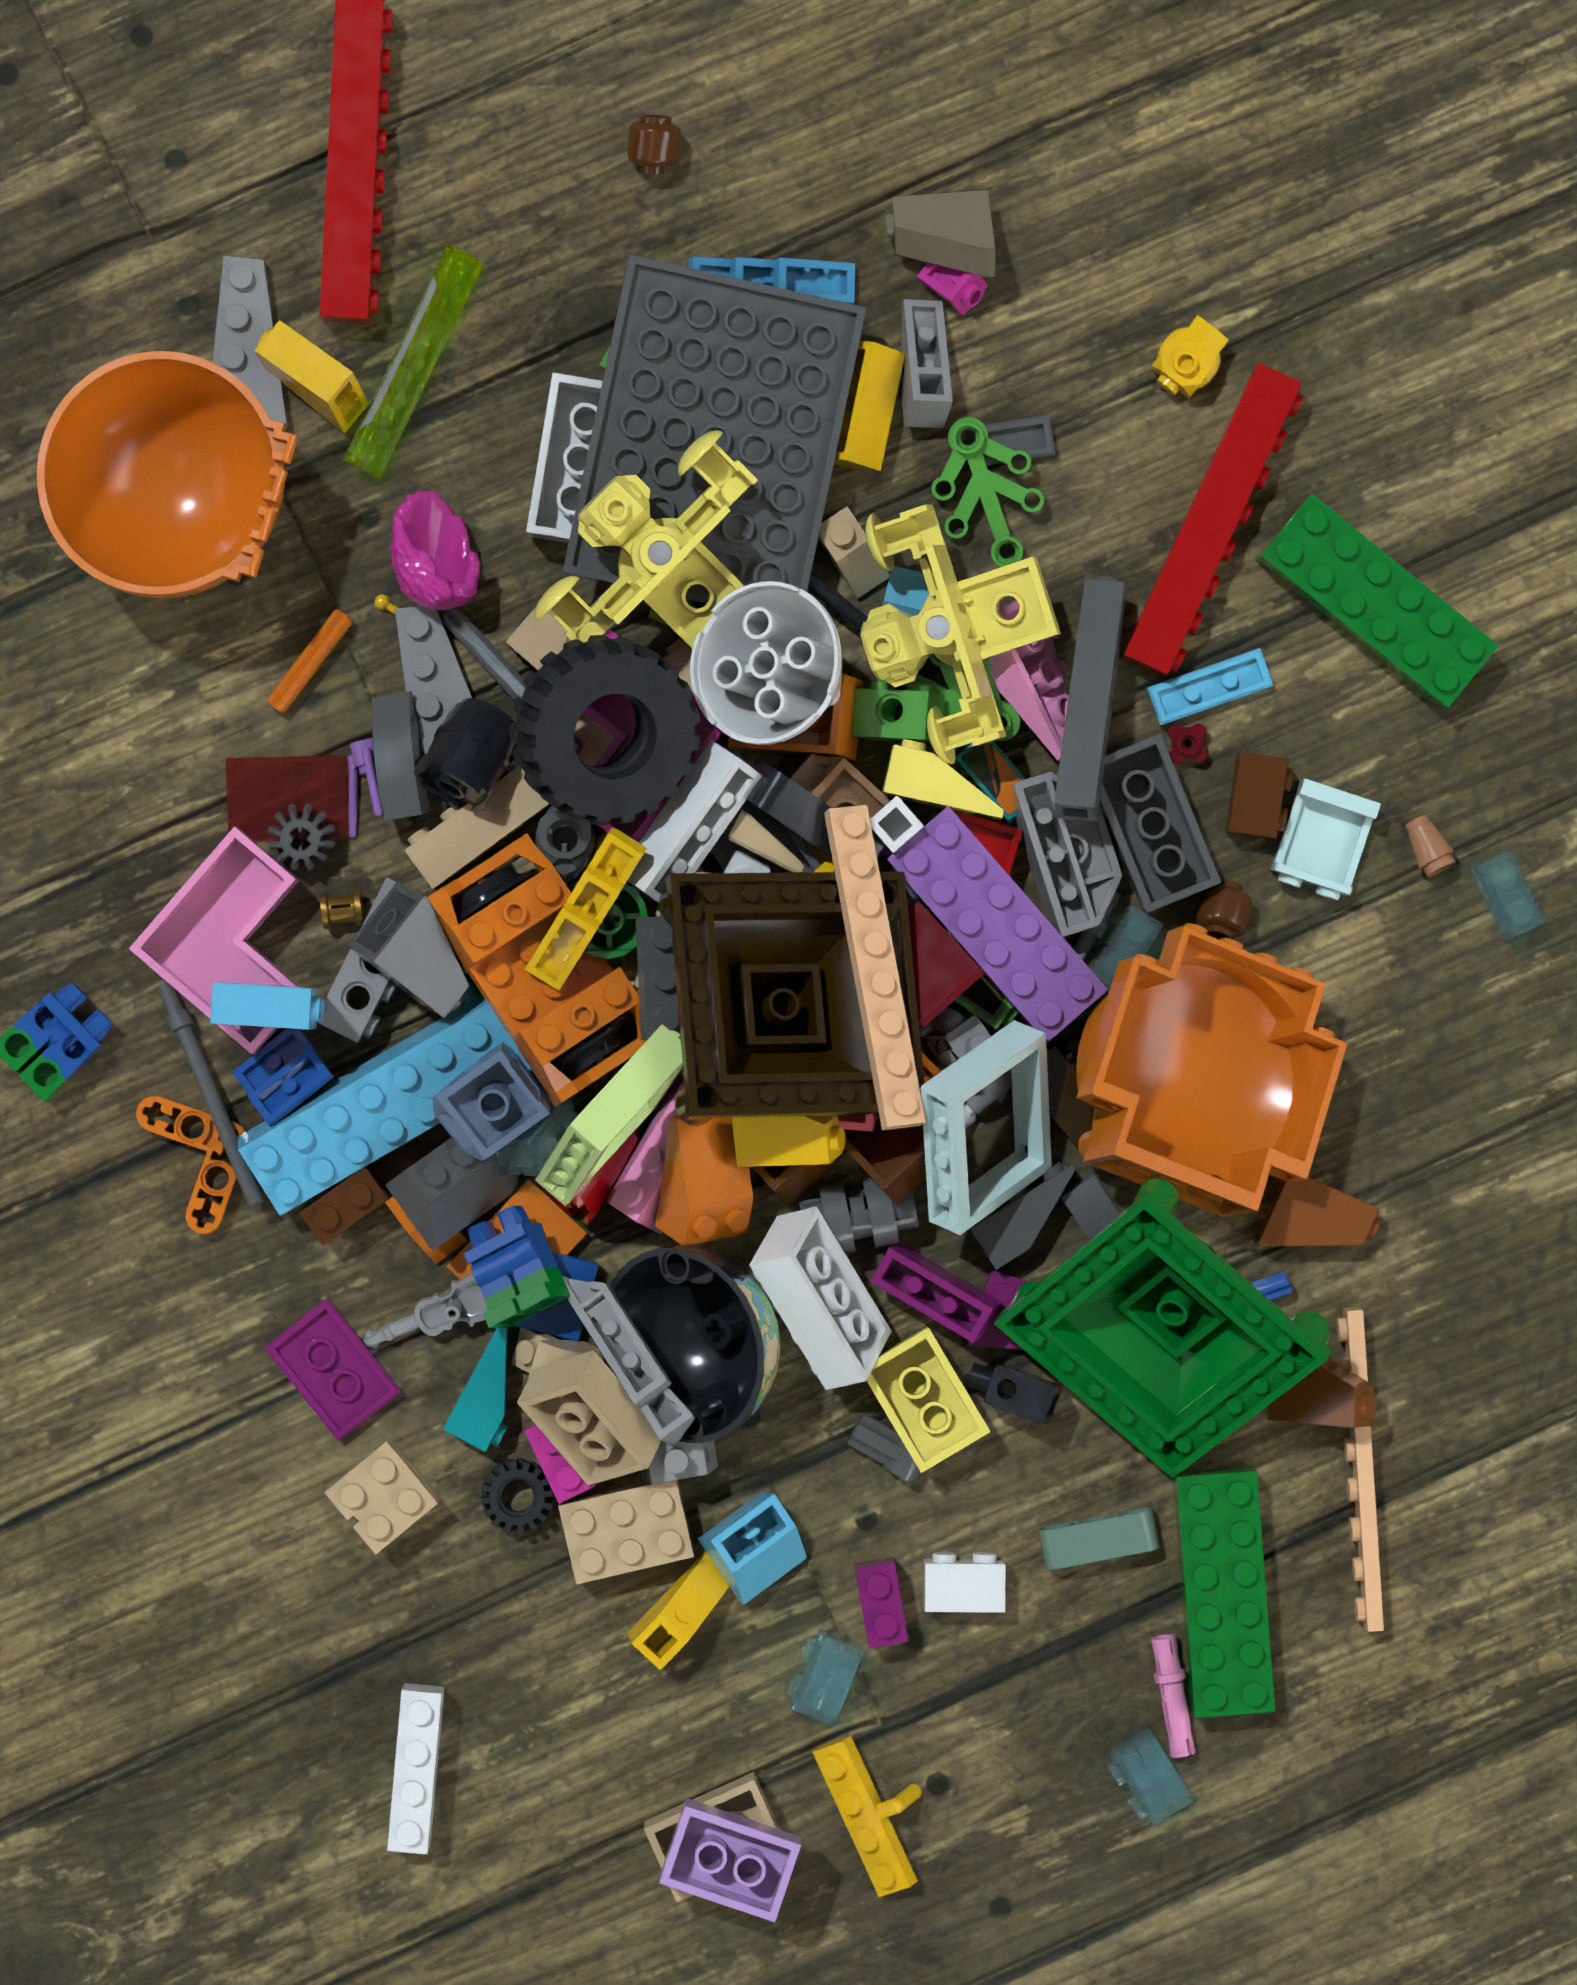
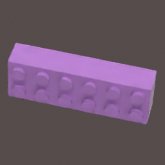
M949 806L885 861L894 872L905 873L906 886L985 972L986 978L1027 1025L1046 1033V1043L1108 990Z

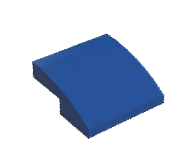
M291 1028L285 1029L232 1072L247 1092V1097L270 1127L275 1125L334 1077L302 1029Z

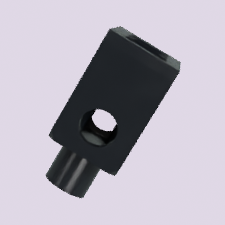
M974 1363L966 1383L970 1387L986 1392L985 1403L1041 1425L1050 1423L1064 1386L1004 1363L997 1364L995 1370ZM1006 1381L1012 1382L1016 1386V1393L1013 1397L1005 1394L1003 1391Z

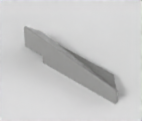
M562 1276L570 1293V1296L567 1297L568 1301L635 1405L640 1407L659 1439L673 1447L679 1442L694 1421L695 1416L668 1387L672 1384L611 1287L601 1282H586Z

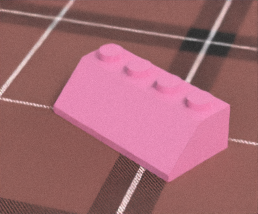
M683 1072L674 1079L639 1136V1143L605 1199L610 1205L637 1223L659 1234L663 1232L655 1227L671 1116L678 1115L675 1108L676 1098L679 1092L685 1088Z

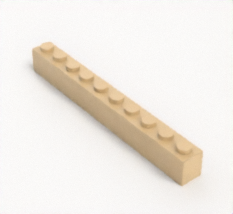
M680 638L666 649L669 656L665 660L678 669L680 679L686 681L693 692L690 677L692 649ZM582 712L574 732L583 743V748L577 756L585 764L594 766L615 737ZM515 760L508 765L506 769L508 774L493 787V794L484 811L471 812L472 804H466L464 807L461 805L460 808L451 806L440 815L443 820L441 824L431 831L425 826L407 839L411 846L404 851L432 889L436 890L550 805L527 784L523 778L525 773L523 769L516 765Z

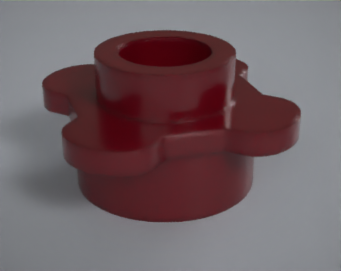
M1196 723L1192 727H1181L1175 724L1168 729L1167 736L1171 739L1169 755L1173 763L1180 764L1183 760H1194L1197 763H1201L1207 759L1208 751L1204 748V737L1207 734V729L1204 725ZM1185 740L1191 741L1190 747L1184 746Z

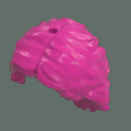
M418 490L414 495L407 494L405 501L398 505L396 512L392 516V541L389 546L391 550V564L394 573L397 574L396 579L401 587L400 590L409 599L428 610H448L465 605L477 593L481 562L478 555L470 549V537L468 536V529L465 527L463 518L460 515H454L452 507L447 505L446 500L440 497L437 492Z

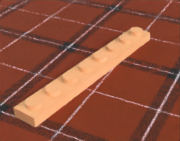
M867 805L829 808L824 812L881 1127L882 1130L921 1126L926 1123L868 807Z
M1359 1307L1342 1308L1343 1318H1337L1336 1329L1338 1342H1344L1345 1358H1339V1364L1368 1381L1363 1310ZM1371 1426L1350 1428L1351 1438H1344V1452L1346 1462H1352L1353 1477L1347 1478V1496L1349 1502H1355L1356 1517L1349 1519L1351 1542H1357L1358 1557L1352 1558V1574L1354 1582L1360 1581L1361 1597L1354 1599L1355 1617L1357 1622L1362 1621L1363 1627L1368 1632L1384 1631Z

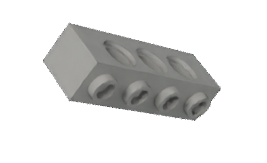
M386 877L363 925L396 884V881ZM350 949L325 999L324 1019L317 1023L357 1043H360L364 1036L370 1039L381 1019L375 1013L382 1000L387 1003L390 1001L397 985L382 973L375 974L371 972L367 967L366 961ZM356 986L366 988L370 995L368 1005L361 1010L352 1007L348 999L350 991Z

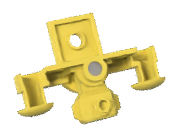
M714 430L702 435L688 447L681 457L678 465V474L681 476L692 467L710 486L678 518L652 519L650 517V488L637 475L615 476L578 514V534L591 547L619 546L621 548L618 559L619 578L590 607L571 589L580 579L578 576H568L559 580L540 598L534 612L536 621L540 620L548 612L566 630L563 635L569 641L578 639L581 642H587L590 636L603 635L613 624L618 625L643 600L691 649L693 648L698 631L702 633L705 625L714 613L711 610L724 597L744 587L700 542L731 511L729 507L750 485H754L758 481L739 460L733 461L715 443L722 436V431ZM695 584L702 585L708 593V600L701 608H693L686 601L685 596L688 588Z
M925 504L899 513L900 518L882 523L879 517L872 513L866 521L865 533L867 544L874 560L884 570L893 571V555L911 550L914 560H919L929 595L922 610L915 616L901 611L892 604L870 610L867 621L863 622L860 633L870 668L877 678L885 680L894 687L916 681L918 672L923 668L929 655L934 654L939 660L953 667L962 695V699H959L962 712L944 717L938 707H932L927 717V731L931 745L939 758L947 764H954L956 758L955 748L970 743L973 746H978L1007 737L982 660L1061 634L1037 557L1033 556L957 582L933 505ZM1007 596L1014 597L1019 603V613L1011 620L1003 618L999 612V604Z

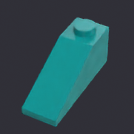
M496 1328L443 1430L486 1452L490 1443L498 1446L509 1426L502 1422L506 1414L508 1328Z

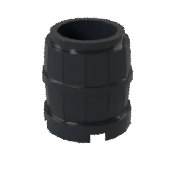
M475 698L463 699L462 702L455 704L443 724H440L437 728L434 740L427 754L422 755L414 770L415 777L421 773L424 777L421 785L432 795L451 806L460 808L462 802L473 805L470 810L471 812L484 811L493 794V787L500 776L505 773L510 763L509 760L513 754L512 752L516 748V742L510 739V724L515 721L504 711L488 702Z

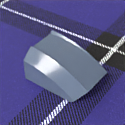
M501 1042L433 1097V1111L436 1118L461 1150L483 1161L548 1116L551 1111V1103L544 1089L531 1075L514 1050L504 1042Z

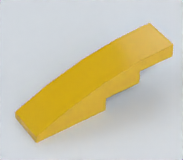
M612 826L524 970L559 991L639 863L647 847Z

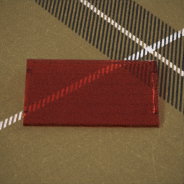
M347 755L226 758L228 833L235 826L244 831L253 840L279 839L280 837L267 832L270 825L283 827L276 820L275 814L281 811L291 819L288 810L290 804L295 803L299 814L303 815L306 803H311L313 805L311 817L315 818L320 811L324 810L327 815L320 822V825L334 824L335 830L332 833L323 835V837L349 838ZM298 828L293 829L296 834L294 839H307L310 835V832L305 828L301 832H299Z

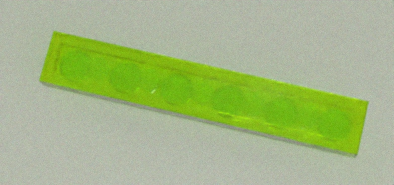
M447 244L343 461L378 479L381 478L484 265L482 261L457 246Z

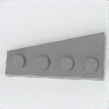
M223 256L212 362L226 369L244 383L260 401L271 420L288 425L282 382L263 367L254 351L263 333L274 327L265 261Z
M421 606L395 609L405 689L406 692L412 691L421 737V749L424 754H427L434 740L437 728L440 724H443L455 704L462 702L463 699L472 698L438 610H428Z

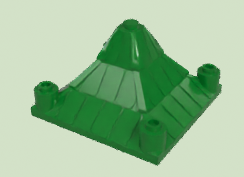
M1156 1178L1145 1181L1129 1208L1074 1252L1072 1256L1056 1267L1049 1275L1038 1283L1026 1282L1020 1285L1011 1303L998 1314L994 1324L1170 1477L1174 1478L1327 1361L1331 1350L1326 1345L1330 1338L1331 1328L1323 1316L1311 1311L1296 1314L1290 1320L1280 1308L1264 1297L1248 1280L1236 1273L1235 1269L1215 1253L1210 1245L1204 1243L1193 1232L1186 1229L1173 1216L1179 1204L1178 1191L1166 1180Z

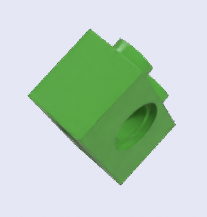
M870 682V689L855 688L851 736L871 741L902 742L903 739L921 743H931L927 731L928 713L932 707L936 706L943 714L945 696L931 692V685L908 683L907 690H894V686L886 682ZM901 703L903 713L900 719L896 721L894 711L897 705Z

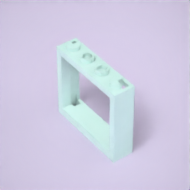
M1014 1020L921 1086V1099L926 1123L923 1124L929 1222L962 1235L1052 1167L1046 1033ZM1011 1069L1015 1152L968 1186L964 1102ZM1025 1146L1028 1147V1152H1025Z

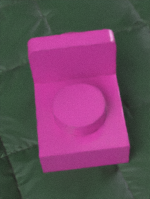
M929 262L917 275L924 285L948 301L961 315H965L970 308L979 303L984 290L987 288V283L981 275Z

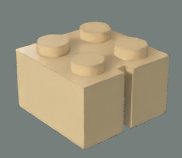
M391 1437L324 1492L347 1521L353 1516L358 1520L353 1528L375 1555L436 1506L441 1499Z

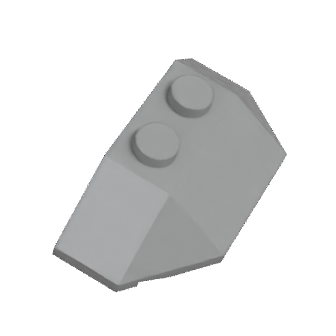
M1048 772L1013 783L1012 788L1018 829L1023 830L1021 838L1041 901L1056 930L1062 937L1101 924L1122 878V872L1100 803L1097 822L1057 818L1054 800L1058 775Z

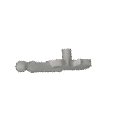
M472 1273L458 1281L452 1280V1289L445 1294L434 1293L432 1297L421 1298L415 1306L414 1314L388 1323L378 1331H366L363 1341L366 1346L375 1349L383 1341H391L419 1328L429 1336H437L444 1330H451L453 1324L459 1321H465L472 1327L475 1322L486 1320L483 1313L488 1311L481 1288L476 1283Z

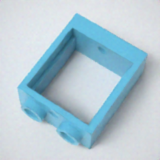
M213 982L210 1023L307 1030L316 1029V1022L323 1021L325 997H318V988Z

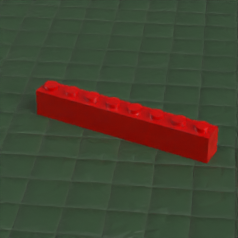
M335 0L319 314L323 322L371 324V314H378L379 290L373 289V274H380L381 250L375 249V234H382L383 210L377 209V194H384L385 170L379 169V154H386L387 129H381V114L389 113L390 99L389 89H383V74L391 73L392 60L391 49H385L386 33H393L394 21L393 9H387L385 0Z
M1259 362L1254 367L1123 651L1122 658L1163 677L1168 675L1170 669L1178 671L1187 651L1181 648L1183 640L1187 633L1195 634L1203 617V613L1197 611L1203 597L1211 599L1220 580V577L1214 575L1220 560L1227 563L1236 546L1237 541L1231 538L1236 525L1239 524L1244 527L1254 505L1247 502L1253 488L1261 490L1271 468L1264 466L1271 451L1276 454L1279 452L1287 435V432L1281 429L1287 415L1295 417L1304 395L1299 394L1298 391L1302 382Z

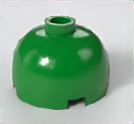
M628 881L625 883L585 948L587 953L595 957L611 959L624 956L637 946L636 917H650L646 899L635 885Z

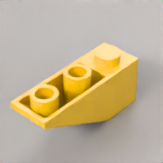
M706 1551L627 1632L631 1644L659 1670L690 1640L730 1587Z

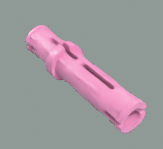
M1163 1634L1151 1638L1157 1671L1153 1675L1155 1683H1159L1170 1756L1173 1758L1186 1757L1189 1754L1193 1755L1196 1753L1183 1680L1186 1678L1185 1669H1181L1176 1634Z

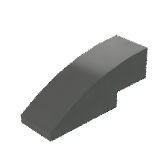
M412 691L372 698L373 748L383 821L425 814L430 809L426 789L421 785L424 777L421 773L416 777L414 775V770L424 753L421 749V737Z

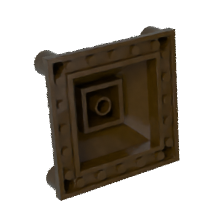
M835 872L670 873L666 877L667 889L661 894L658 906L664 919L672 924V943L675 959L685 1086L679 1092L675 1103L677 1114L681 1120L688 1125L700 1126L712 1118L877 1114L879 1116ZM880 872L921 1093V1086L925 1083L905 873Z

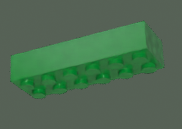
M1312 493L1303 501L1256 559L1441 711L1450 707L1499 646Z
M1252 1466L1183 1471L1173 1478L1190 1710L1195 1718L1275 1712L1257 1470Z

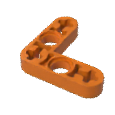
M154 1095L147 1097L140 1102L136 1111L137 1121L142 1128L207 1151L186 1210L185 1218L188 1226L196 1233L207 1234L213 1232L223 1220L237 1177L230 1163L225 1160L212 1159L214 1151L219 1155H222L224 1151V1146L212 1117L208 1112L162 1096ZM155 1102L161 1104L160 1111L171 1116L174 1115V1107L180 1109L181 1113L175 1120L174 1133L167 1131L170 1122L157 1120L155 1125L148 1123L150 1116L144 1114L145 1108L153 1107ZM196 1115L202 1119L204 1131L198 1138H189L183 1133L181 1128L182 1122L187 1116ZM231 1121L233 1128L237 1130V1138L247 1132L244 1126ZM220 1166L228 1172L229 1182L223 1189H214L207 1183L206 1175L210 1168ZM201 1189L213 1196H223L221 1204L215 1200L212 1202L210 1213L215 1216V1221L206 1222L204 1227L198 1225L199 1218L193 1215L195 1209L201 1210L204 1207L207 1197H199Z

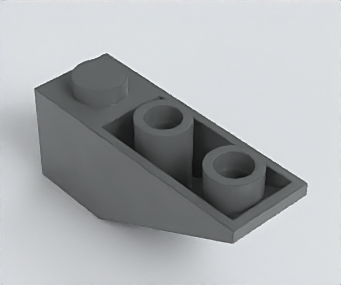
M1060 1161L1055 1163L1041 1175L1043 1179L1041 1182L1031 1188L1027 1185L1011 1197L1008 1203L994 1210L970 1228V1231L996 1270L1031 1248L1075 1171L1072 1164L1069 1163L1063 1167Z

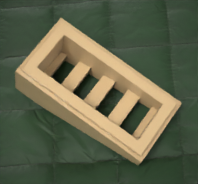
M741 810L728 836L729 841L791 873L802 872L804 865L748 812Z

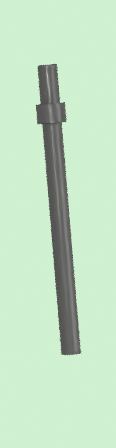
M168 982L163 983L157 988L168 1012L166 1017L171 1032L176 1033L247 1204L249 1207L256 1206L264 1200L252 1171L238 1151L237 1135L191 1028L194 1025L188 1009H183L176 989Z

